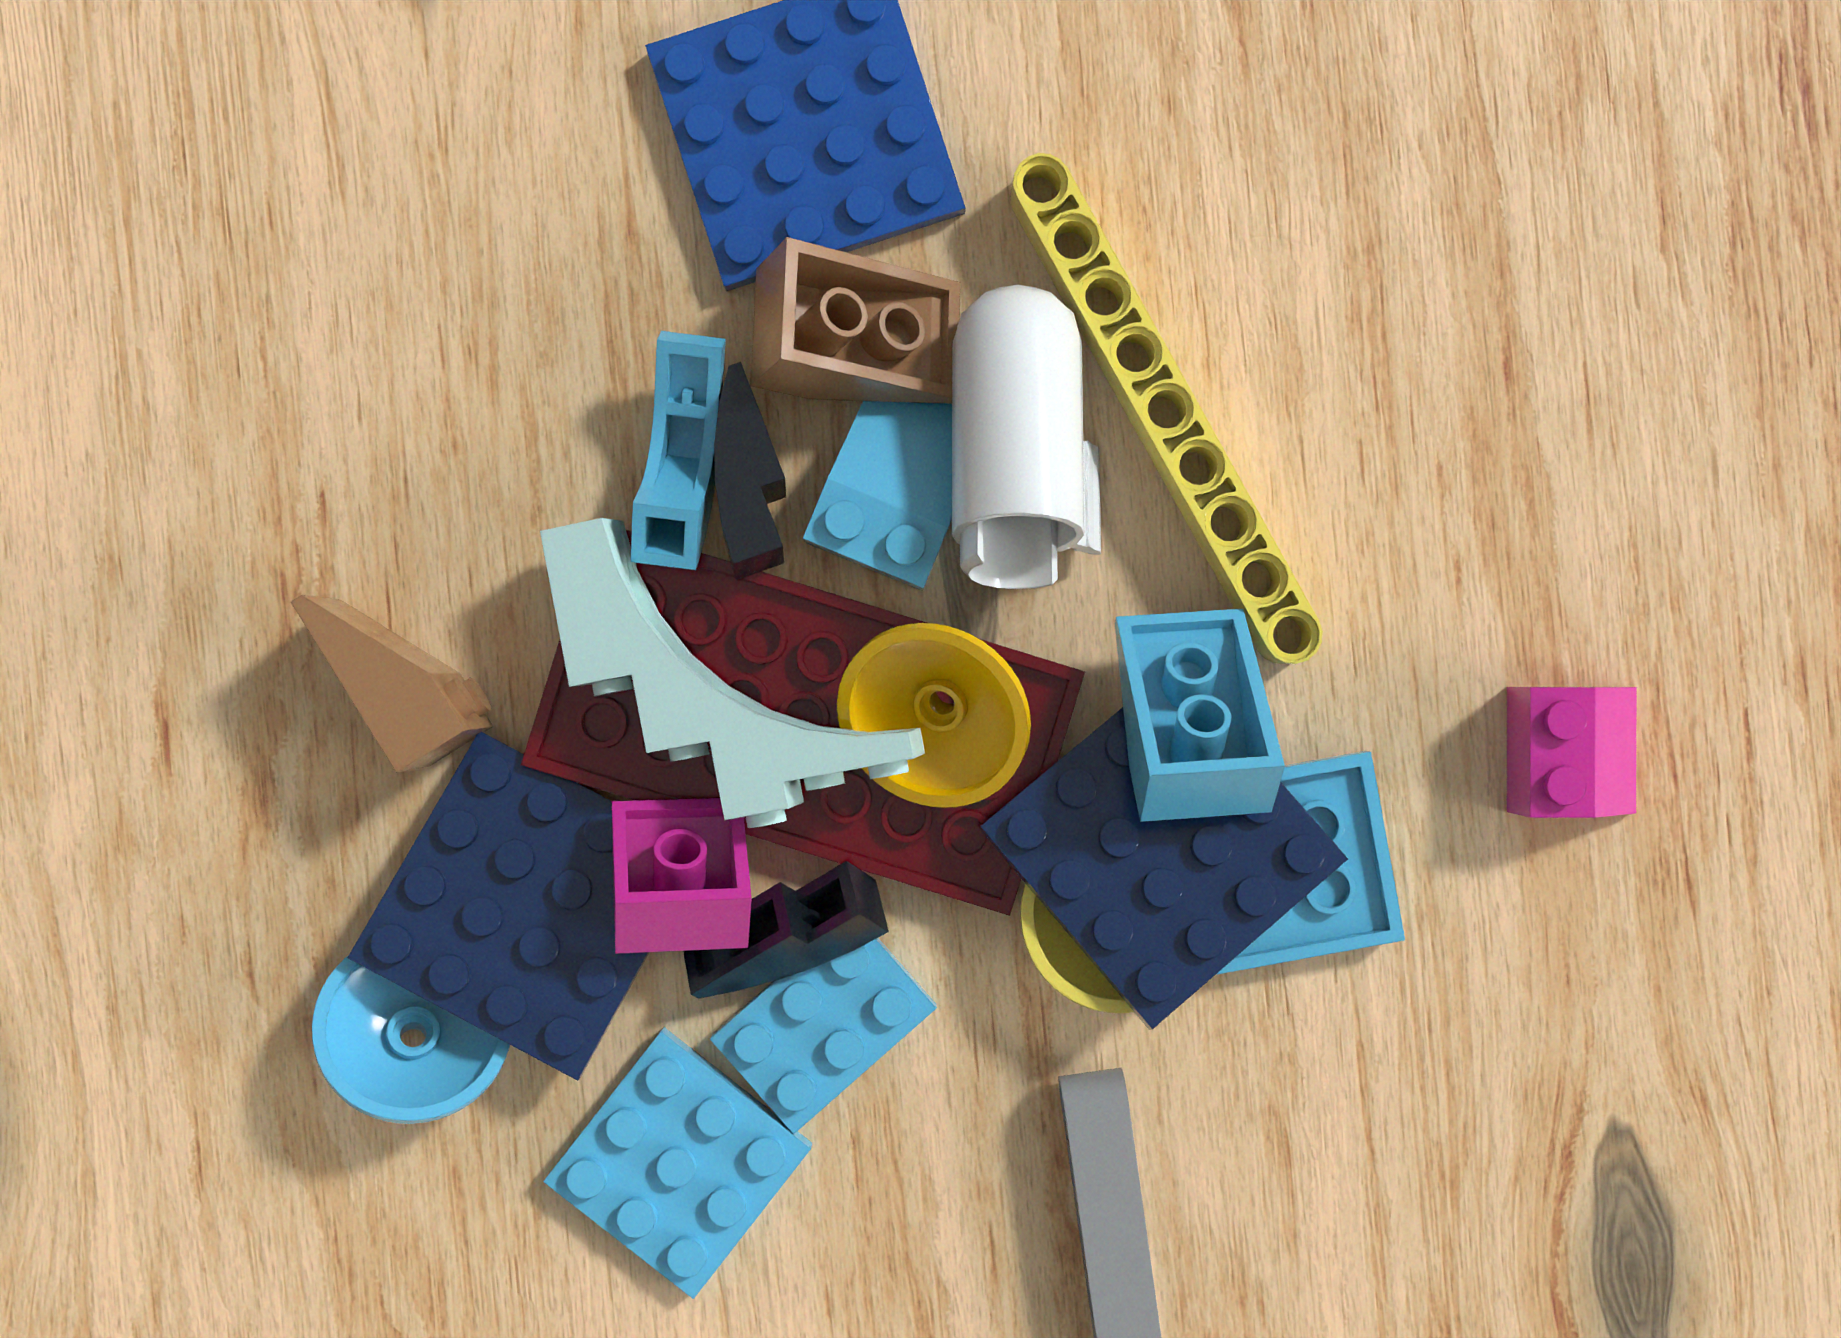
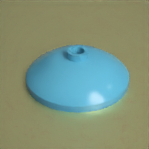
M347 957L342 960L327 978L320 991L313 1013L312 1041L318 1066L329 1086L349 1106L365 1115L386 1122L398 1124L425 1123L450 1116L474 1102L492 1084L505 1062L510 1044ZM416 1029L424 1034L425 1041L419 1046L409 1047L401 1041V1036L408 1030Z

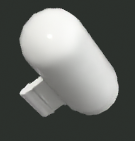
M1024 285L999 287L982 294L961 313L952 343V536L960 544V567L971 580L995 588L1030 589L1053 585L1058 579L1057 551L1061 552L1073 548L1074 551L1094 555L1101 554L1100 455L1098 446L1093 445L1088 440L1083 441L1082 341L1075 316L1051 292Z

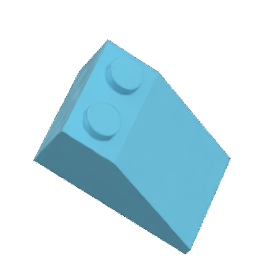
M863 401L826 480L803 540L816 548L923 591L952 522V404Z
M1244 609L1116 617L1115 633L1128 760L1140 822L1272 812L1285 764Z

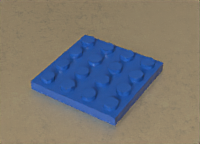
M782 0L645 45L726 292L756 282V268L786 237L849 252L965 214L966 207L898 0Z

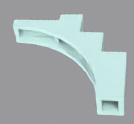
M599 518L540 531L569 687L592 684L594 696L633 689L632 677L646 753L668 749L670 762L708 755L707 742L710 741L724 820L746 817L748 828L787 821L785 809L804 802L800 779H804L805 788L808 791L844 784L843 771L868 767L870 779L909 772L907 760L925 754L920 728L866 732L818 726L772 711L728 686L689 652L659 613L637 570L636 563L631 562V546L623 521Z

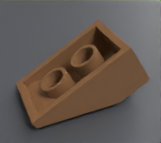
M786 237L756 268L750 386L815 400L952 404V343L960 319L961 282Z
M300 595L291 601L297 614L396 773L429 767L473 740L478 733H484L493 727L485 714L492 709L491 704L482 688L473 678L470 677L464 680L462 675L453 668L342 600Z

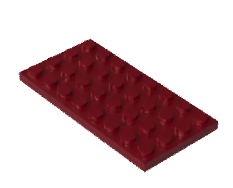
M626 530L631 546L632 531ZM701 553L696 570L636 563L637 570L659 613L693 656L728 686L770 710L818 726L840 728L837 714L839 685L847 666L867 642L884 631L897 626L927 623L762 571L736 580L730 561ZM559 639L521 765L636 801L720 798L710 741L707 742L708 755L670 762L668 749L646 753L632 677L633 689L594 696L592 684L569 687L561 641ZM982 640L993 648L1012 668L1024 689L1030 711L1031 729L1027 750L1014 775L1000 790L979 802L965 806L930 807L898 797L884 789L873 779H870V776L862 768L843 771L844 784L806 791L804 779H800L804 802L785 809L787 821L748 828L746 817H744L745 834L840 864L848 861L860 870L1010 916L1021 878L981 832L980 826L1058 762L1085 671ZM937 691L940 700L948 704L954 703L951 696L945 692Z

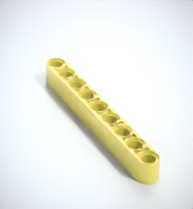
M1037 153L1028 156L1019 164L1014 173L1010 195L1013 211L1066 307L1074 313L1077 327L1233 608L1244 609L1253 644L1265 659L1273 663L1298 664L1309 660L1317 653L1322 643L1323 631L1319 619L1069 169L1061 159L1051 154ZM1036 177L1045 178L1055 186L1057 196L1045 203L1035 202L1025 194L1023 185L1028 180ZM1066 232L1075 233L1086 242L1088 252L1081 258L1068 259L1056 250L1054 239ZM1097 287L1110 290L1117 298L1118 310L1107 316L1092 312L1086 303V293L1090 289ZM1127 342L1142 346L1149 358L1148 368L1140 372H1132L1123 368L1117 358V347ZM1162 397L1173 401L1179 411L1177 426L1161 428L1155 425L1148 413L1150 400ZM1188 452L1198 453L1207 460L1210 473L1205 484H1192L1181 475L1179 465L1183 454ZM1216 508H1228L1238 516L1240 532L1233 541H1224L1213 532L1211 516ZM1251 562L1263 565L1271 577L1270 588L1262 597H1255L1249 594L1242 583L1243 571ZM1282 618H1289L1295 621L1301 631V642L1298 648L1288 654L1277 647L1273 638L1274 628Z

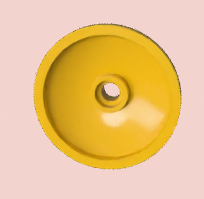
M934 623L907 624L886 630L875 636L858 651L847 666L839 685L837 714L840 729L866 732L911 728L921 729L925 754L907 760L909 772L873 779L884 789L907 801L942 808L959 807L979 802L1000 790L1011 779L1027 750L1031 729L1030 711L1019 679L1007 662L993 648L962 630ZM937 691L945 692L951 696L954 703L948 704L940 700ZM868 767L862 768L864 772L869 776Z

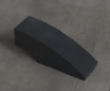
M738 362L728 366L719 401L714 441L715 486L725 546L736 580L784 564L783 545L767 504L786 498L784 473L742 363Z
M845 861L796 891L779 882L752 898L748 948L683 951L690 994L700 999L776 981L817 967L854 951L888 933L889 930L876 879L848 861Z

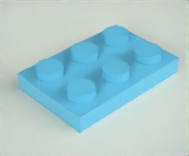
M877 938L854 951L817 967L772 981L714 1032L710 1040L788 1129L795 1134L937 1009V1004L881 940Z

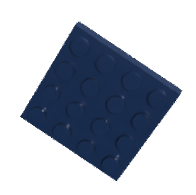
M1123 707L980 826L981 832L1149 1030H1153L1348 860L1345 854L1281 782L1272 812L1140 822L1129 768Z
M480 732L476 735L347 958L578 1081L582 1077L649 952L615 954L612 801L577 782L521 765L524 754Z

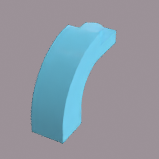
M661 331L657 338L652 433L643 480L633 501L631 562L696 570L706 538L715 491L714 441L719 401L723 389L726 339L668 331Z

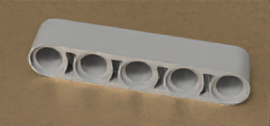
M1122 1068L1058 1076L1094 1338H1161L1132 1122Z

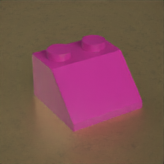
M1507 687V812L1530 818H1598L1636 813L1637 687Z
M720 798L612 801L615 954L748 948L752 896L744 817L724 820Z

